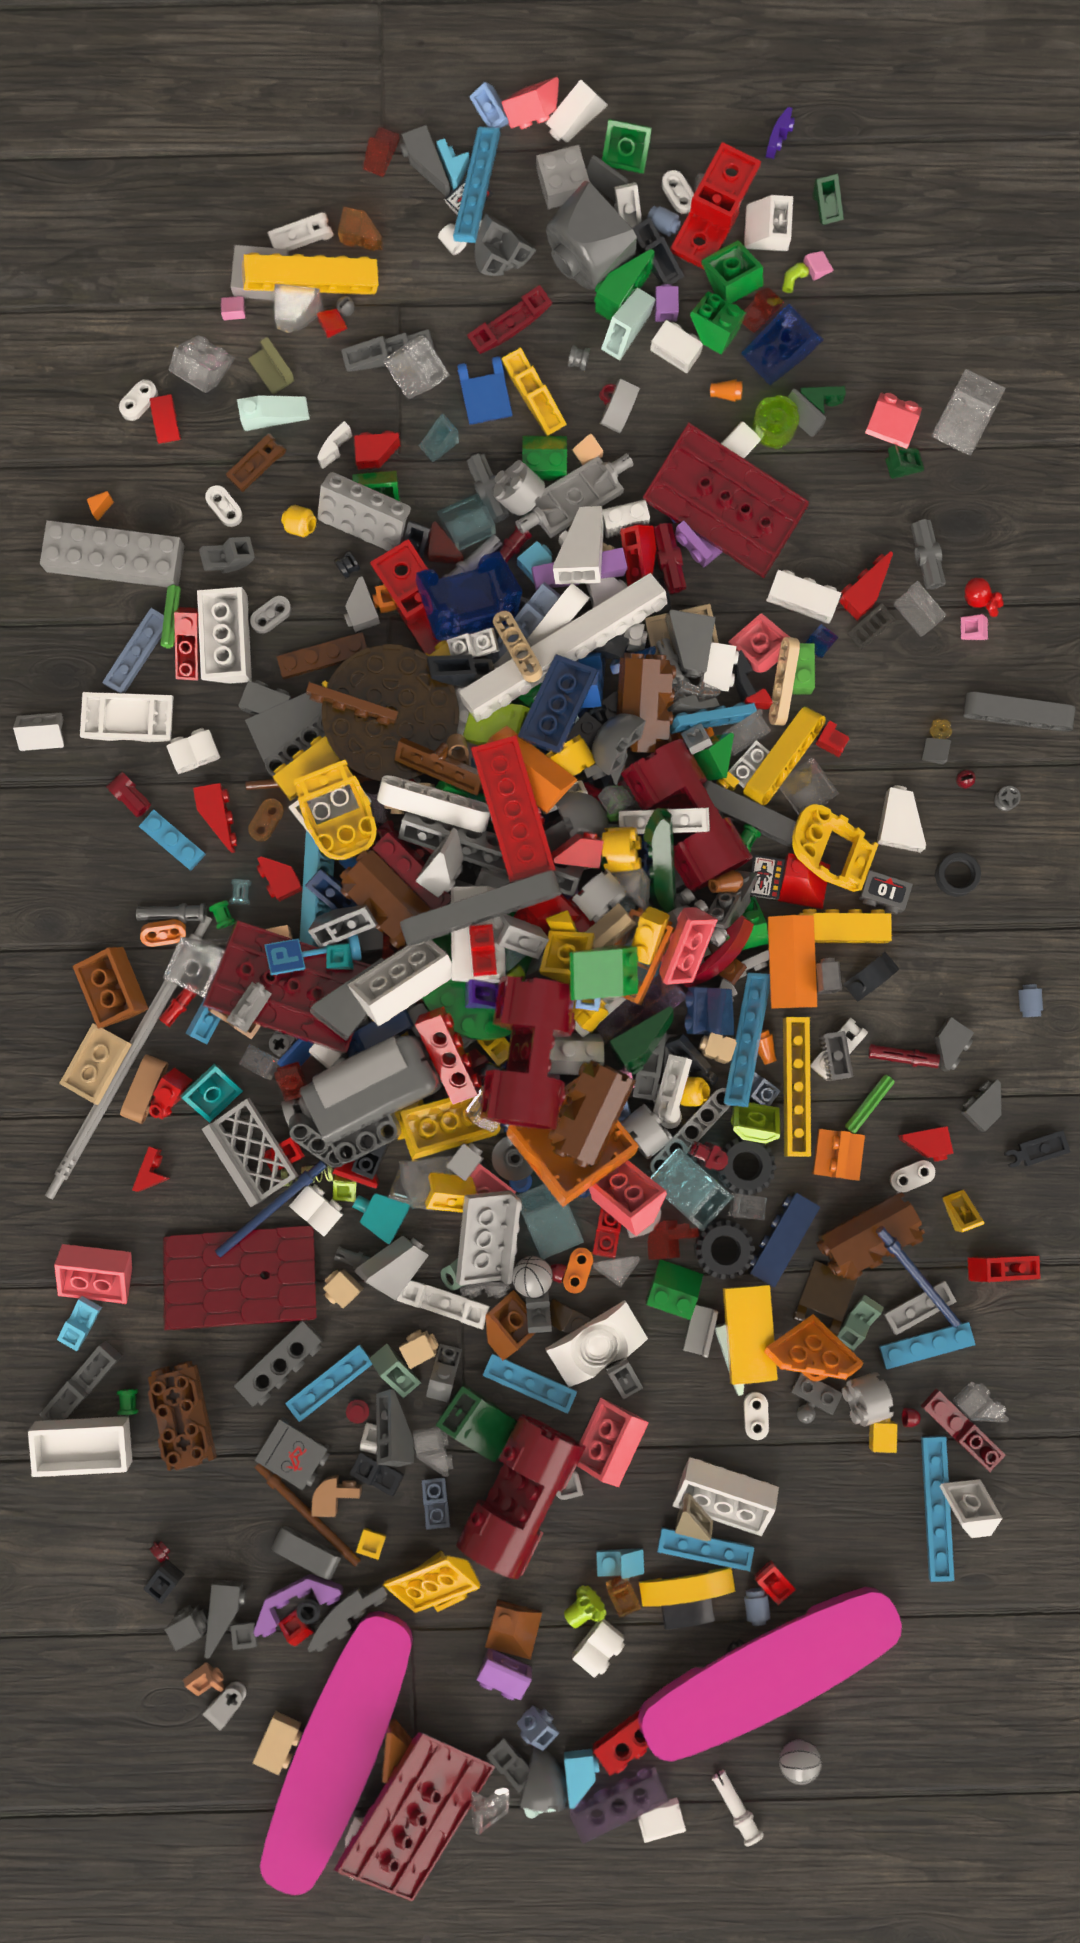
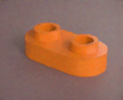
M176 919L148 923L141 928L140 939L143 944L150 947L179 943L185 939L186 926L183 922Z
M577 1248L570 1255L563 1279L564 1287L570 1293H580L586 1286L593 1263V1256L586 1248ZM580 1255L586 1257V1261L583 1264L577 1262V1258ZM574 1277L579 1279L577 1286H572L570 1283Z

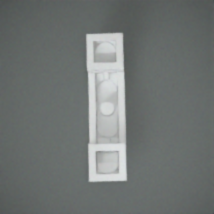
M410 1280L397 1298L399 1302L423 1308L480 1329L484 1327L485 1315L490 1306L413 1280Z

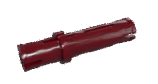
M870 1044L869 1048L870 1059L911 1064L912 1067L920 1065L937 1069L939 1066L940 1054L920 1052L919 1049L911 1051Z

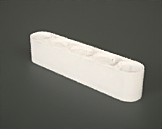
M571 583L527 640L532 645H535L569 624L590 597Z
M391 775L382 777L377 797L381 804L471 831H486L490 818L486 803Z

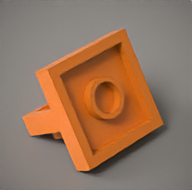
M818 1129L813 1175L859 1181L865 1135L846 1131Z

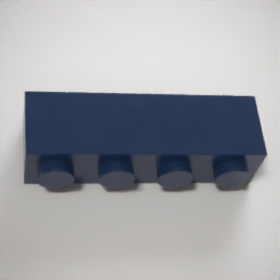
M795 1192L792 1195L788 1194L783 1201L782 1207L784 1209L781 1215L777 1214L771 1222L770 1226L773 1229L769 1236L765 1234L759 1244L761 1250L757 1256L754 1255L748 1273L774 1288L820 1209V1206Z

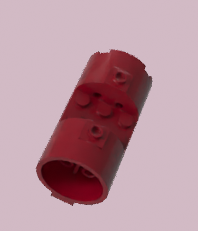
M678 739L656 749V752L650 754L645 759L643 757L631 764L621 775L642 810H656L657 808H709L710 831L673 833L675 868L686 887L690 891L696 892L707 887L710 879L729 870H737L753 857L730 817L721 818L718 809L714 806L707 790L702 785L707 781L706 776L691 754L685 741Z
M501 977L499 979L493 1024L512 1030L506 1071H486L479 1118L519 1127L556 1130L559 1107L562 1106L566 1096L565 1082L547 1077V1074L552 1067L550 1053L555 1045V1037L571 1036L575 1029L574 1000H571L570 985L540 978L522 981V977Z
M524 1414L520 1415L499 1457V1460L504 1465L501 1467L486 1501H477L456 1543V1547L475 1562L498 1574L513 1579H519L520 1575L523 1576L544 1533L539 1529L557 1491L566 1489L586 1446L573 1437L549 1427L548 1424Z

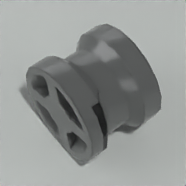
M572 345L568 367L576 366L580 370L585 371L590 349H579L576 345Z
M1013 786L1003 787L994 797L995 806L1002 811L1013 809L1021 800L1019 790Z

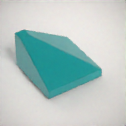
M350 944L327 945V969L354 970Z

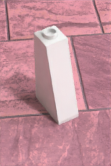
M602 506L579 507L553 565L555 584L601 583L604 529Z

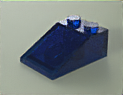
M788 304L741 354L771 386L805 359L824 338L794 306Z

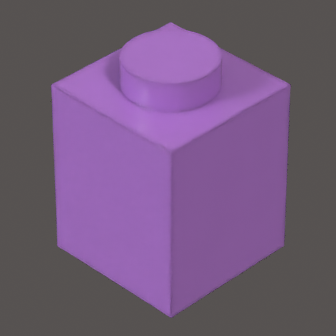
M670 284L656 286L655 321H677L679 312L678 286Z

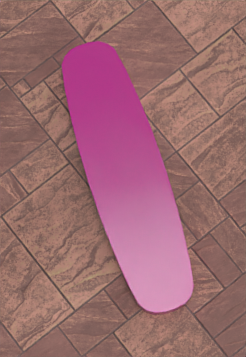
M870 1587L860 1588L812 1606L805 1615L747 1642L704 1668H692L643 1703L639 1711L638 1721L649 1748L660 1759L675 1761L729 1741L810 1701L867 1666L897 1643L902 1629L898 1612L891 1600L879 1590Z
M376 1611L367 1614L360 1620L347 1641L316 1703L286 1776L260 1863L261 1874L266 1883L274 1889L286 1894L299 1895L306 1893L314 1886L328 1863L357 1805L386 1734L408 1664L413 1641L412 1632L407 1623L399 1617L386 1612Z

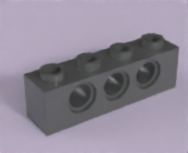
M303 1320L234 1387L252 1407L257 1403L263 1405L271 1397L269 1392L274 1387L279 1389L289 1380L286 1377L289 1372L293 1370L296 1373L306 1364L303 1359L308 1354L313 1357L322 1348L320 1343L324 1340L323 1337L307 1320ZM294 1342H300L303 1345L304 1351L302 1354L294 1353L292 1349ZM282 1358L286 1361L287 1367L285 1370L276 1368V1359ZM260 1375H266L269 1378V1385L267 1387L259 1384L258 1378Z

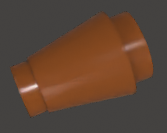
M729 870L710 879L708 882L709 890L713 893L737 892L743 886L742 875L734 870Z

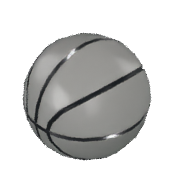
M530 1256L523 1258L513 1269V1285L523 1296L530 1298L540 1297L549 1290L552 1284V1270L549 1264L539 1257Z
M797 1739L783 1747L779 1757V1765L783 1775L789 1781L803 1785L817 1778L821 1770L822 1760L818 1749L812 1743Z

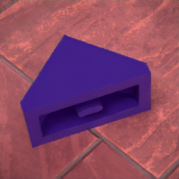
M474 979L468 980L465 985V1008L495 1009L499 985Z

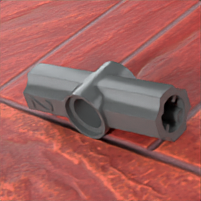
M476 454L467 460L470 473L475 481L474 486L480 501L484 503L491 523H498L507 518L509 512L493 496L496 484L494 480L495 475L492 474L485 454Z
M923 519L912 523L911 529L916 546L914 552L917 565L921 567L926 589L933 590L944 586L946 581L941 565L942 551L940 544L936 543L931 520Z

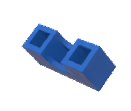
M589 652L586 657L578 659V662L595 668L598 672L581 708L602 706L605 658H602L601 653Z

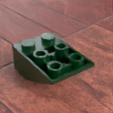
M463 1383L437 1421L436 1426L455 1440L495 1462L503 1451L517 1420Z

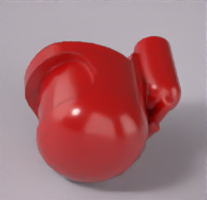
M973 578L966 584V602L975 608L985 606L989 615L996 617L999 613L998 608L1004 605L1002 594L1000 592L992 593L989 583L983 578Z

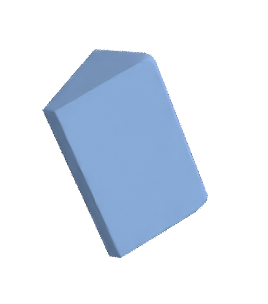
M484 82L469 98L486 126L500 129L509 124L501 103L502 101L493 86Z

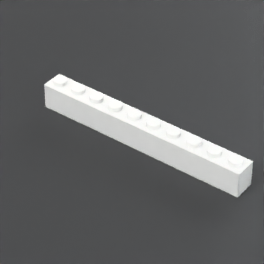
M649 573L533 645L531 649L543 671L538 681H525L515 662L511 659L459 691L463 704L476 722L490 717L496 710L509 705L512 700L520 695L527 694L533 687L542 683L555 654L574 661L586 657L589 652L604 646L607 641L623 634L628 628L642 622L650 614L660 611L667 605L666 591L653 575ZM528 651L520 653L519 655H517V658L525 657L528 654ZM530 663L526 665L528 671L532 673L534 670L532 669Z

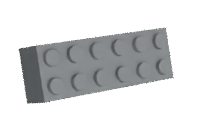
M46 521L40 565L49 573L168 587L172 584L179 586L185 546L180 537Z

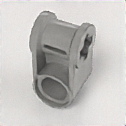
M239 1681L228 1684L225 1690L212 1701L202 1715L216 1728L221 1730L244 1700L247 1693L245 1685ZM233 1693L237 1694V1696L234 1698L230 1696Z

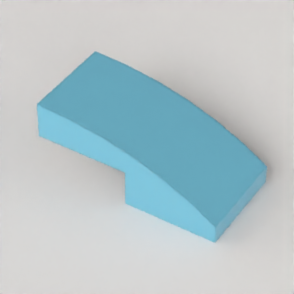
M81 1296L70 1318L65 1322L57 1340L78 1351L102 1307Z

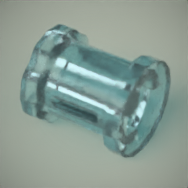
M232 879L233 893L230 903L249 905L248 894L252 881Z

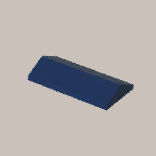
M555 654L518 734V738L542 750L560 754L598 670Z

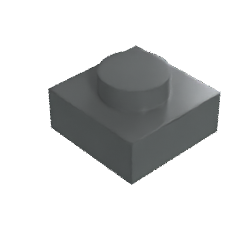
M255 1621L231 1624L233 1650L257 1647L258 1641L254 1635Z

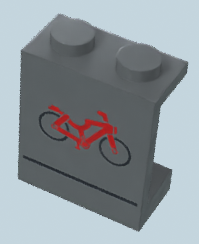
M281 1417L255 1461L303 1490L306 1485L311 1487L318 1475L314 1472L319 1464L323 1466L328 1459L330 1453L326 1451L329 1445H321L289 1425V1420Z

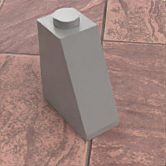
M401 1236L357 1267L354 1272L366 1283L396 1301L429 1255L422 1250L424 1245L417 1239L412 1238L410 1241L406 1237Z

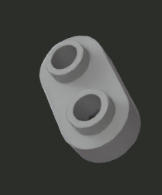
M283 596L273 597L251 615L250 623L253 629L261 634L271 631L291 614L290 602ZM278 607H284L282 612H277ZM261 620L267 621L264 626L259 625Z

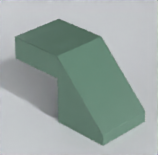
M863 1295L844 1320L837 1337L854 1351L866 1338L870 1325L882 1314L884 1307Z

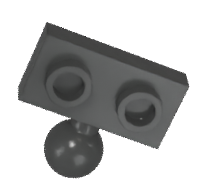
M801 1372L790 1391L792 1394L807 1401L806 1404L800 1406L797 1410V1417L802 1423H811L815 1419V1406L833 1415L842 1397L841 1392L821 1381H811Z

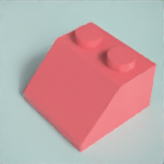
M558 76L525 87L501 102L511 128L520 126V129H524L532 125V121L537 120V123H542L550 119L549 114L554 112L557 107Z
M880 392L865 433L907 449L922 408L918 407V404L913 401L905 402L898 399L894 394H883Z

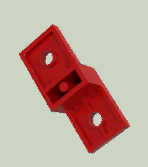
M723 142L721 143L692 197L690 212L670 248L673 255L704 269L701 260L719 251L738 217L740 204L761 166L760 160ZM727 169H734L737 175L731 177L725 171ZM700 237L704 239L705 244L698 246L693 240Z
M409 539L370 562L377 576L394 600L396 610L424 654H432L436 651L435 646L444 639L447 641L448 639L466 634L446 604L444 593ZM398 566H406L408 572L403 576L397 575L395 570ZM436 629L445 631V636L442 639L433 637L432 634Z

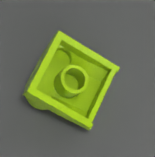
M750 1102L748 1107L733 1106L731 1117L733 1130L743 1140L760 1143L776 1140L780 1137V1110L778 1107Z

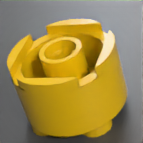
M580 734L566 742L560 754L551 751L546 754V756L573 776L596 763L592 752Z
M633 826L605 828V832L602 834V840L604 841L602 857H606L608 864H604L605 870L608 869L611 874L641 871L642 861L641 857H638V850L642 849L641 836H638L637 828Z

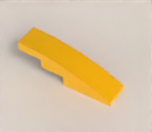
M519 348L503 357L501 361L545 434L548 436L566 426L567 424L546 385L542 384L522 349Z

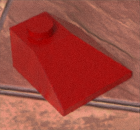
M788 853L785 857L778 901L823 909L827 881L822 880L808 869L795 854ZM820 861L819 866L830 869L829 864Z
M561 894L555 898L518 910L514 918L539 926L548 936L551 929L546 918L568 910L575 923L581 913Z

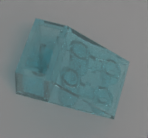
M679 1147L651 1177L653 1181L666 1190L665 1198L701 1231L712 1222L733 1198L727 1190Z
M545 1184L517 1195L522 1203L521 1213L541 1259L548 1258L584 1242L569 1204L562 1207Z

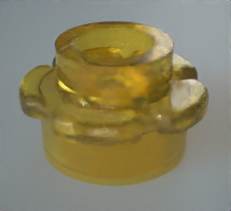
M936 719L930 728L931 735L937 739L950 737L952 734L951 723L946 719Z

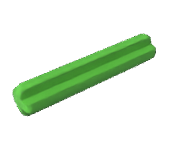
M174 584L167 588L161 646L168 649L173 647L175 642L174 612L179 608L181 588Z
M884 1075L847 1122L845 1127L851 1133L858 1131L892 1087L895 1081L890 1076Z

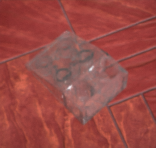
M965 369L931 436L971 456L1006 388Z

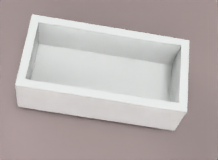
M129 1416L35 1421L28 1431L32 1477L127 1472L132 1463Z

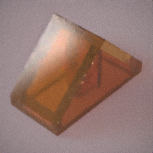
M620 1576L606 1582L608 1594L620 1618L642 1609L630 1578L622 1579Z

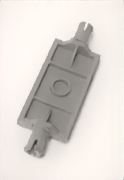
M625 453L612 463H605L597 456L544 489L542 497L537 496L535 499L536 505L530 510L531 513L515 521L518 530L524 534L539 524L548 536L552 538L572 525L579 507L603 506L623 494L624 488L617 478L618 474L633 466L631 457Z

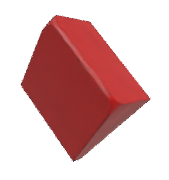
M338 309L316 313L327 338L347 329Z
M761 689L747 697L743 703L745 705L754 703L756 709H769L773 701L766 689Z
M296 1610L278 1624L287 1642L293 1646L298 1645L313 1633L309 1624L303 1623L298 1619Z

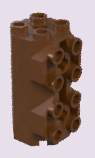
M624 653V657L620 658L617 714H632L645 720L641 739L627 748V750L632 752L654 753L656 749L672 742L669 731L670 725L673 722V713L667 710L668 702H673L675 696L672 683L676 676V667L670 664V660H666V655Z
M374 850L363 851L356 858L357 864L353 868L348 867L340 875L343 879L341 882L343 887L340 891L346 898H352L358 904L357 906L366 905L378 923L376 928L380 932H385L390 937L389 941L397 949L401 946L405 948L407 944L400 922L433 909Z
M590 1060L589 1063L583 1062L578 1072L580 1075L579 1080L569 1090L568 1096L572 1097V1101L569 1106L565 1104L562 1106L558 1115L560 1120L556 1130H551L548 1137L552 1140L553 1152L563 1157H573L576 1164L585 1168L598 1164L636 1083L634 1078H630L627 1074L608 1065L602 1066L596 1060Z
M902 1192L889 1196L818 1236L817 1247L822 1254L828 1256L830 1262L827 1264L834 1275L853 1280L863 1274V1269L868 1267L873 1269L883 1263L881 1259L883 1256L895 1257L894 1254H890L885 1248L884 1241L876 1233V1229L880 1226H884L892 1237H896L902 1245L901 1248L910 1244L911 1246L917 1245L924 1240L922 1235L925 1231L918 1228L922 1225L921 1220L909 1200L904 1202L901 1199L905 1196Z
M191 1360L179 1363L172 1370H170L169 1366H165L151 1371V1376L148 1377L150 1386L148 1396L151 1410L156 1414L160 1433L158 1443L161 1457L166 1461L167 1470L171 1471L174 1468L175 1470L196 1466L202 1464V1459L208 1458V1461L214 1460L217 1454L197 1364L193 1365Z

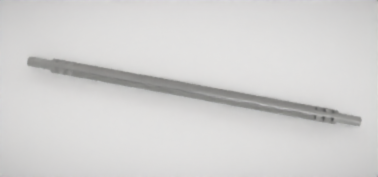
M204 915L205 923L200 922L194 934L189 936L129 1043L132 1045L99 1105H93L54 1173L56 1176L45 1194L46 1197L54 1199L63 1181L68 1179L203 942L202 937L212 921L210 917Z

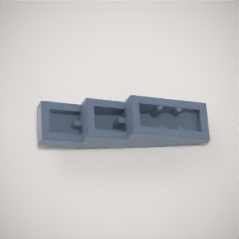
M545 582L542 583L515 617V621L526 639H528L561 597L560 594ZM510 636L508 642L516 641L519 636ZM500 637L497 639L500 651L485 655L487 658H492L494 664L508 651Z

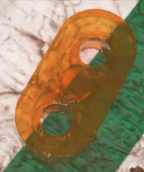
M267 799L259 807L248 828L249 834L254 840L263 842L272 835L284 813L283 806L278 800ZM276 808V813L270 815L269 809ZM264 827L265 832L263 834H258V828Z

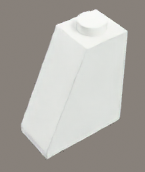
M580 79L546 122L551 128L549 133L558 141L562 138L568 143L607 104Z
M896 785L893 788L890 787L886 791L877 844L921 853L926 847V842L913 792L907 791V788L904 786Z

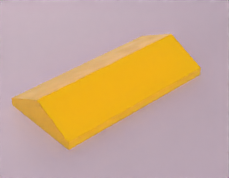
M446 1556L383 1583L386 1589L414 1613L477 1590L481 1585L468 1560Z

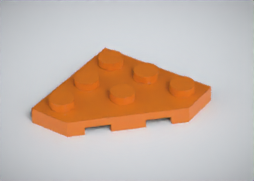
M814 1314L767 1346L764 1352L780 1369L847 1379L863 1365V1362Z

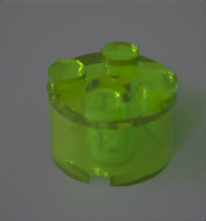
M783 395L767 397L759 403L754 415L752 430L761 439L759 442L762 445L780 449L793 439L799 424V413L796 404L790 398Z

